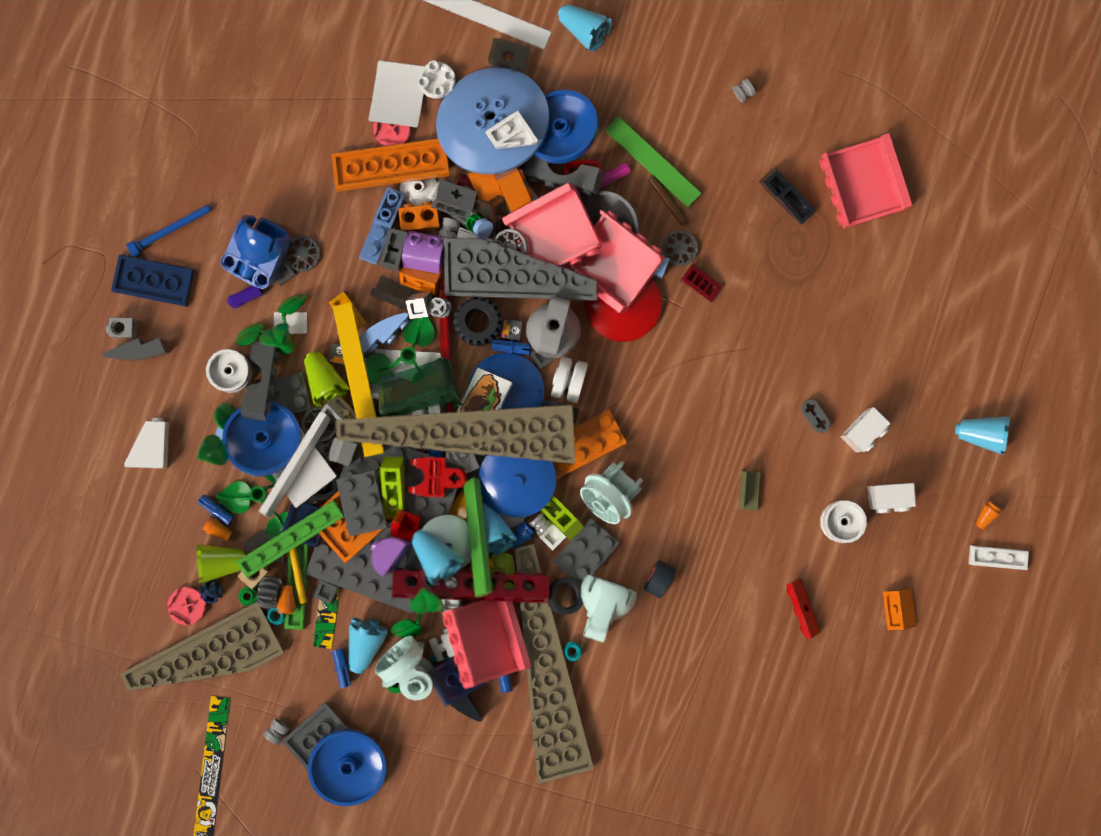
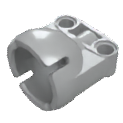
M551 296L550 303L538 307L531 313L527 321L526 336L536 353L546 358H559L576 348L581 337V324L577 315L569 308V300ZM551 321H556L560 327L557 330H551L548 325Z

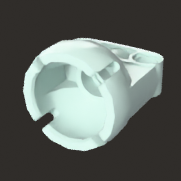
M587 574L581 585V598L589 617L583 635L603 643L609 624L612 625L613 621L622 618L634 607L637 600V592Z

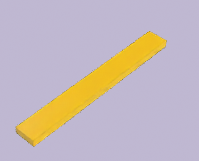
M350 302L333 306L356 419L377 417L353 304ZM362 443L365 457L384 453L383 444Z

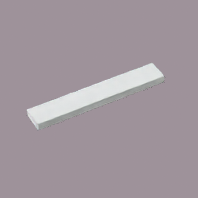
M320 412L259 510L266 517H272L331 419L325 413Z

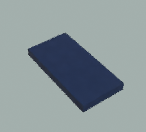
M119 254L111 292L187 307L195 270Z

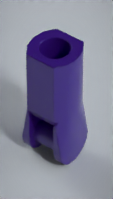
M251 286L241 292L230 295L227 303L232 308H239L262 297L263 293L260 288Z

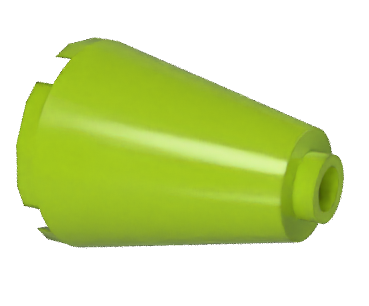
M316 351L308 353L304 364L315 406H323V402H329L336 395H339L341 398L347 394L346 389H350L344 379L322 353Z
M202 544L196 545L199 583L241 571L236 561L248 553L244 554V550Z

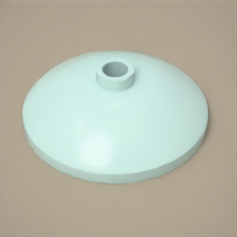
M440 515L434 517L423 526L422 531L427 530L444 544L448 542L452 544L450 549L463 560V563L459 562L460 569L464 568L471 561L468 523L465 520L454 515Z

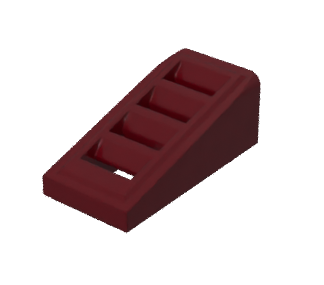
M691 264L680 280L710 302L714 300L722 288L720 284L693 264ZM694 272L696 274L692 281H689V277ZM700 276L703 279L701 280L699 285L696 286L695 282ZM705 281H707L709 284L706 286L704 291L701 290L700 288L703 286ZM713 285L715 288L712 291V293L708 295L707 292Z

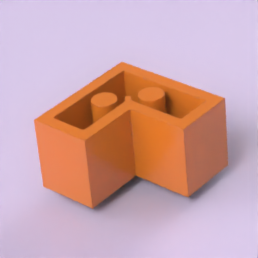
M519 167L503 173L493 174L511 213L532 202L533 194L529 187H525L523 181L526 178Z

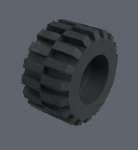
M480 296L478 298L470 297L469 300H464L463 304L457 307V311L454 314L453 321L457 334L465 343H469L472 346L488 345L501 332V313L496 304L487 298L484 299ZM474 311H483L489 317V326L483 332H473L467 326V318Z

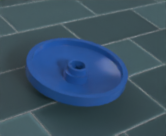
M572 90L550 92L544 95L549 108L548 131L542 145L534 155L549 163L570 162L582 156L593 145L599 130L598 114L591 101L581 93Z
M509 353L492 355L480 362L470 376L468 387L477 368L513 383L502 409L541 407L544 398L542 377L538 369L522 356Z
M269 402L272 404L271 414H267L266 421L243 419L240 407L230 416L225 424L222 442L228 451V459L243 473L252 476H269L278 473L286 468L301 444V431L295 416L286 407L276 402Z
M486 455L479 471L481 494L488 505L500 514L509 517L533 515L544 508L553 496L556 486L554 464L552 461Z
M341 729L325 735L312 749L308 761V777L315 792L327 802L339 806H354L372 798L382 786L386 774V759L378 742L370 735L354 729Z

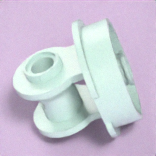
M623 461L617 465L613 462L602 475L589 474L585 479V485L580 490L581 498L586 506L596 516L610 524H618L622 518H628L632 514L630 501L640 492L641 488L639 485L643 481L639 478L635 482L621 469L625 464Z
M412 636L404 637L381 657L375 667V673L383 680V687H389L398 682L402 694L411 700H422L431 693L433 683L427 672L434 669V667L427 659L422 658L423 642H417Z

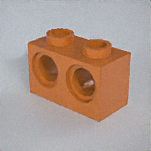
M423 202L422 206H414V204L403 205V208H398L401 231L424 232L440 230L438 210L431 208L432 202ZM432 212L434 217L431 220H425L424 214ZM413 214L415 216L414 221L406 222V215Z

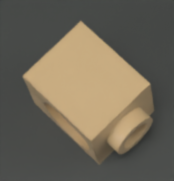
M269 565L259 570L260 575L257 578L252 575L246 578L243 572L237 577L248 587L255 589L261 582V579L270 573Z

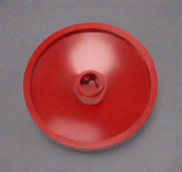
M651 278L626 313L617 312L598 297L597 300H585L586 315L592 327L601 336L616 342L634 341L645 336L656 324L661 312V295L656 283Z

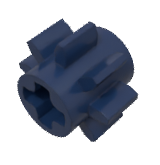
M216 580L204 582V585L199 586L200 599L209 604L216 603L218 597L223 598L222 584H219Z

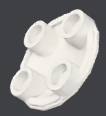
M435 60L430 61L420 71L418 85L426 96L442 98L453 90L455 74L447 64Z

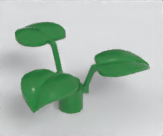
M308 294L291 296L280 304L278 312L282 313L283 323H279L267 331L262 330L264 327L262 323L251 324L238 334L234 344L239 346L249 345L260 336L259 341L262 344L277 347L282 355L291 353L295 349V345L289 338L291 336L289 332L290 326L287 324L286 315L295 313L306 301Z
M428 317L409 320V324L402 331V336L406 343L413 344L410 347L403 348L400 353L401 357H398L391 365L389 358L382 353H374L366 358L365 364L370 383L385 384L389 382L393 377L390 368L395 367L402 361L405 365L413 364L419 372L413 378V388L419 395L424 397H441L444 394L445 381L441 371L433 365H427L421 370L416 362L415 346L426 347L432 343L435 336L434 327Z
M222 402L214 412L216 424L224 430L226 422L236 409L228 403ZM211 434L203 439L199 447L197 460L221 466L229 460V454L222 440L217 435Z
M269 475L266 478L268 481L273 482L272 485H265L264 488L255 486L252 489L244 482H233L223 491L219 492L216 497L226 509L233 513L241 514L250 509V500L264 504L269 496L268 489L273 488L277 481L273 475ZM276 511L273 513L276 518L270 519L266 526V533L270 539L281 533L288 512H283L280 515Z
M427 584L428 587H435V585ZM421 588L418 595L410 602V609L418 613L417 620L414 622L411 619H405L397 622L390 629V634L401 638L407 636L414 638L420 635L423 631V627L419 625L422 613L439 610L441 613L445 612L442 600Z

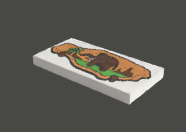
M477 368L457 412L502 409L513 383Z

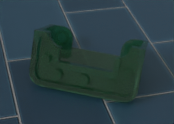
M444 357L396 374L384 375L377 382L381 417L404 416L405 414L439 403L442 407L446 406L445 403H452L454 408L463 405L453 364Z

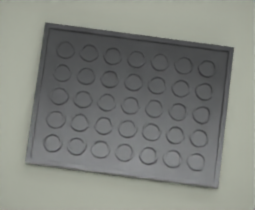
M354 442L357 444V448L350 467L343 466L340 478L376 471L383 503L380 472L384 457H404L405 511L421 517L419 530L434 517L449 515L458 488H447V497H425L409 492V487L420 485L425 478L423 470L417 468V466L410 465V460L437 457L410 447L383 444V454L365 457L362 443ZM448 462V468H460L465 471V467ZM456 473V476H453L452 479L458 481L460 476H457ZM386 519L389 523L388 528L381 531L347 563L343 562L321 536L318 547L313 551L306 571L307 575L409 613H414L410 609V602L413 599L391 598L393 572L383 577L374 569L372 564L373 550L371 546L377 539L393 538V536H390L393 519ZM413 545L410 546L394 570H397V568H407L408 571L423 569ZM409 579L406 582L410 587L417 585L414 579Z

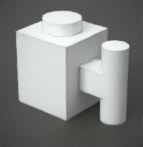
M444 629V634L441 635L443 643L438 644L436 637L429 640L437 662L444 660L442 652L445 650L449 658L454 656L453 648L449 643L447 629Z

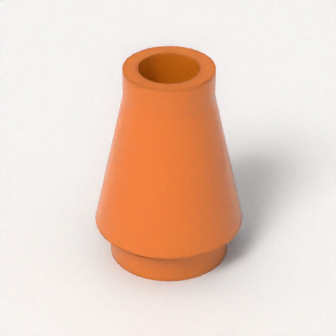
M988 501L986 505L984 504L975 525L985 530L1000 516L1001 509Z
M211 516L203 527L206 534L225 541L228 540L233 532L216 517L213 518Z
M281 586L277 605L279 614H294L296 605L292 586Z

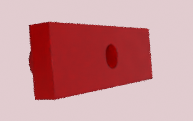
M801 578L786 585L787 594L792 600L794 613L800 622V630L806 640L811 639L821 632Z

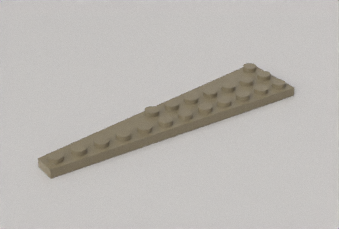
M572 405L336 420L337 440L575 464Z
M534 544L515 549L517 572H523L525 575L541 573ZM524 584V588L527 591L534 589L532 584ZM520 602L524 643L531 663V667L527 668L537 781L538 784L593 770L594 767L552 610L548 603Z

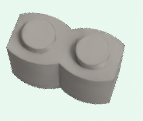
M334 438L326 460L350 467L357 444Z

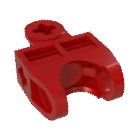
M425 457L410 460V465L417 466L425 474L424 481L420 485L409 487L410 493L425 497H447V488H460L467 483V473L460 468H448V458ZM456 473L457 476H460V480L458 481L453 480L452 478L453 476H456Z

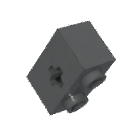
M440 180L435 189L431 208L467 219L472 213L477 191L466 186L456 185L448 180Z

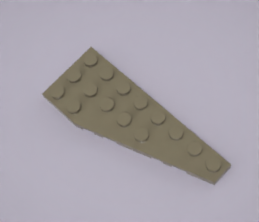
M256 602L124 671L120 675L128 691L248 672L280 656L285 651L262 607Z

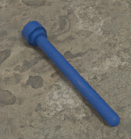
M206 205L140 241L132 240L126 243L129 252L133 257L139 255L140 251L143 250L142 248L209 213L211 207Z

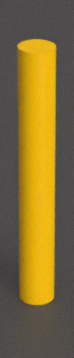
M297 547L289 552L299 604L307 603Z

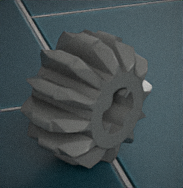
M265 576L261 579L257 593V602L260 607L266 609L277 607L282 586L280 578Z

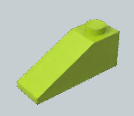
M384 457L380 467L386 519H394L399 509L405 511L404 457Z
M554 495L547 505L541 509L570 540L584 528Z

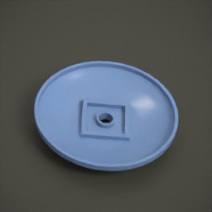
M486 68L473 72L459 80L454 85L453 90L444 97L437 114V136L446 155L461 168L477 174H499L519 167L538 151L548 131L549 108L542 90L527 75L509 68ZM518 111L539 143L536 145L496 149L485 131ZM490 113L496 114L494 119H492V120H487V119H486V116H487L488 114H490Z

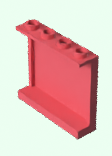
M889 133L882 135L880 138L829 154L823 153L821 156V160H819L822 171L825 170L827 176L825 182L827 188H831L833 195L831 196L833 206L837 207L839 213L837 214V220L843 226V229L907 210L913 206Z
M571 183L559 187L502 218L504 224L510 226V229L517 230L524 235L528 244L527 254L564 268L569 264L572 266L582 261L581 258L586 255L590 257L599 252L598 249L603 247L576 187ZM520 237L516 240L518 245L523 242Z
M601 210L599 213L602 216L594 228L603 247L598 249L599 252L590 257L586 255L581 258L582 261L572 266L569 264L565 268L598 279V297L617 312L626 313L666 257L661 254L663 251L654 244L652 246L647 243L648 239L642 234L638 233L636 235L632 232L633 228L629 224L618 221V216L610 210L608 212Z
M479 601L442 612L443 622L449 634V643L453 648L454 660L458 665L460 680L464 688L473 687L531 667L513 602Z

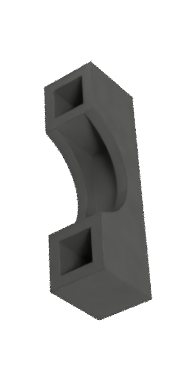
M535 155L526 161L523 170L524 176L530 183L538 184L541 182L550 188L561 187L571 183L575 185L577 191H580V194L585 196L598 195L604 173L600 168L583 164L572 174L558 175L554 173L552 163L545 162Z
M254 341L251 345L249 359L252 367L262 373V379L254 390L243 394L241 414L243 419L266 421L267 414H271L272 404L269 402L270 397L274 396V385L272 383L273 379L277 377L275 364L279 362L280 351L274 346Z

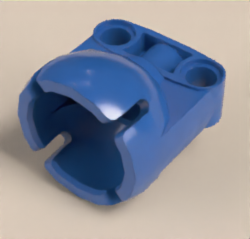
M244 215L237 222L227 250L221 257V266L239 279L263 289L276 282L277 273L291 242V236L288 235L284 228L265 218H259L255 228H253L257 220L256 217ZM230 257L234 259V264L231 263ZM263 275L267 277V282L264 281Z

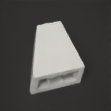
M152 418V421H145L124 463V467L167 468L169 423L163 422L164 418Z

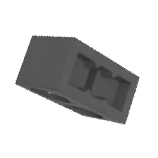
M389 228L379 264L383 269L398 273L401 271L403 247L408 232Z

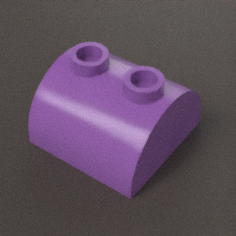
M409 231L403 247L402 267L440 274L444 262L445 237Z
M398 537L385 540L382 538L380 540L377 539L371 546L374 569L383 577L390 575L410 548L412 542Z

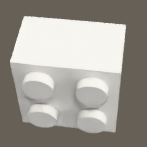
M872 407L866 409L840 437L855 452L869 451L875 445L873 441L878 437L881 438L889 430L887 426L890 423Z
M914 483L867 486L869 509H875V513H889L891 508H894V512L910 511V507H916Z

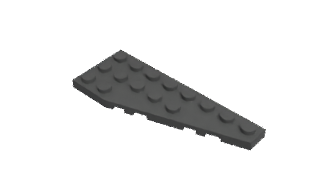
M444 238L445 296L551 299V296L573 300L598 299V279L484 238Z

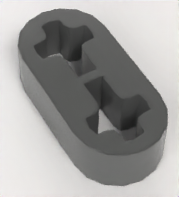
M814 400L803 402L801 412L812 429L817 433L826 432L830 427V421L818 403ZM807 403L808 405H814V408L812 409L815 413L814 416L811 412L805 411V409H807ZM816 417L820 421H825L824 429L816 427L818 424L815 419Z

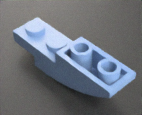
M402 313L386 318L360 335L364 357L369 352L373 353L379 346L377 344L378 341L384 345L387 343L391 344L396 339L398 330H403L409 324V315Z

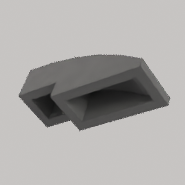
M137 338L103 353L104 357L125 361L148 360L169 354L165 342L161 338L154 339L145 344L142 339Z

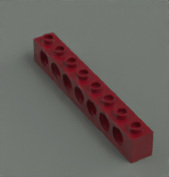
M397 568V570H393L391 598L414 599L421 588L441 600L547 603L549 600V576H544V573L525 575L523 572H515L513 575H509L506 572L497 571L494 574H490L491 582L495 585L492 592L482 597H475V588L469 589L465 585L468 581L474 582L473 573H467L465 570H458L446 581L443 579L438 580L439 584L431 588L426 584L428 577L424 569L408 571L407 568ZM409 579H414L417 585L410 587L406 582ZM454 581L456 587L449 588L446 586V582ZM512 583L514 585V589L507 590L504 584ZM530 583L534 589L527 591L524 588V584Z

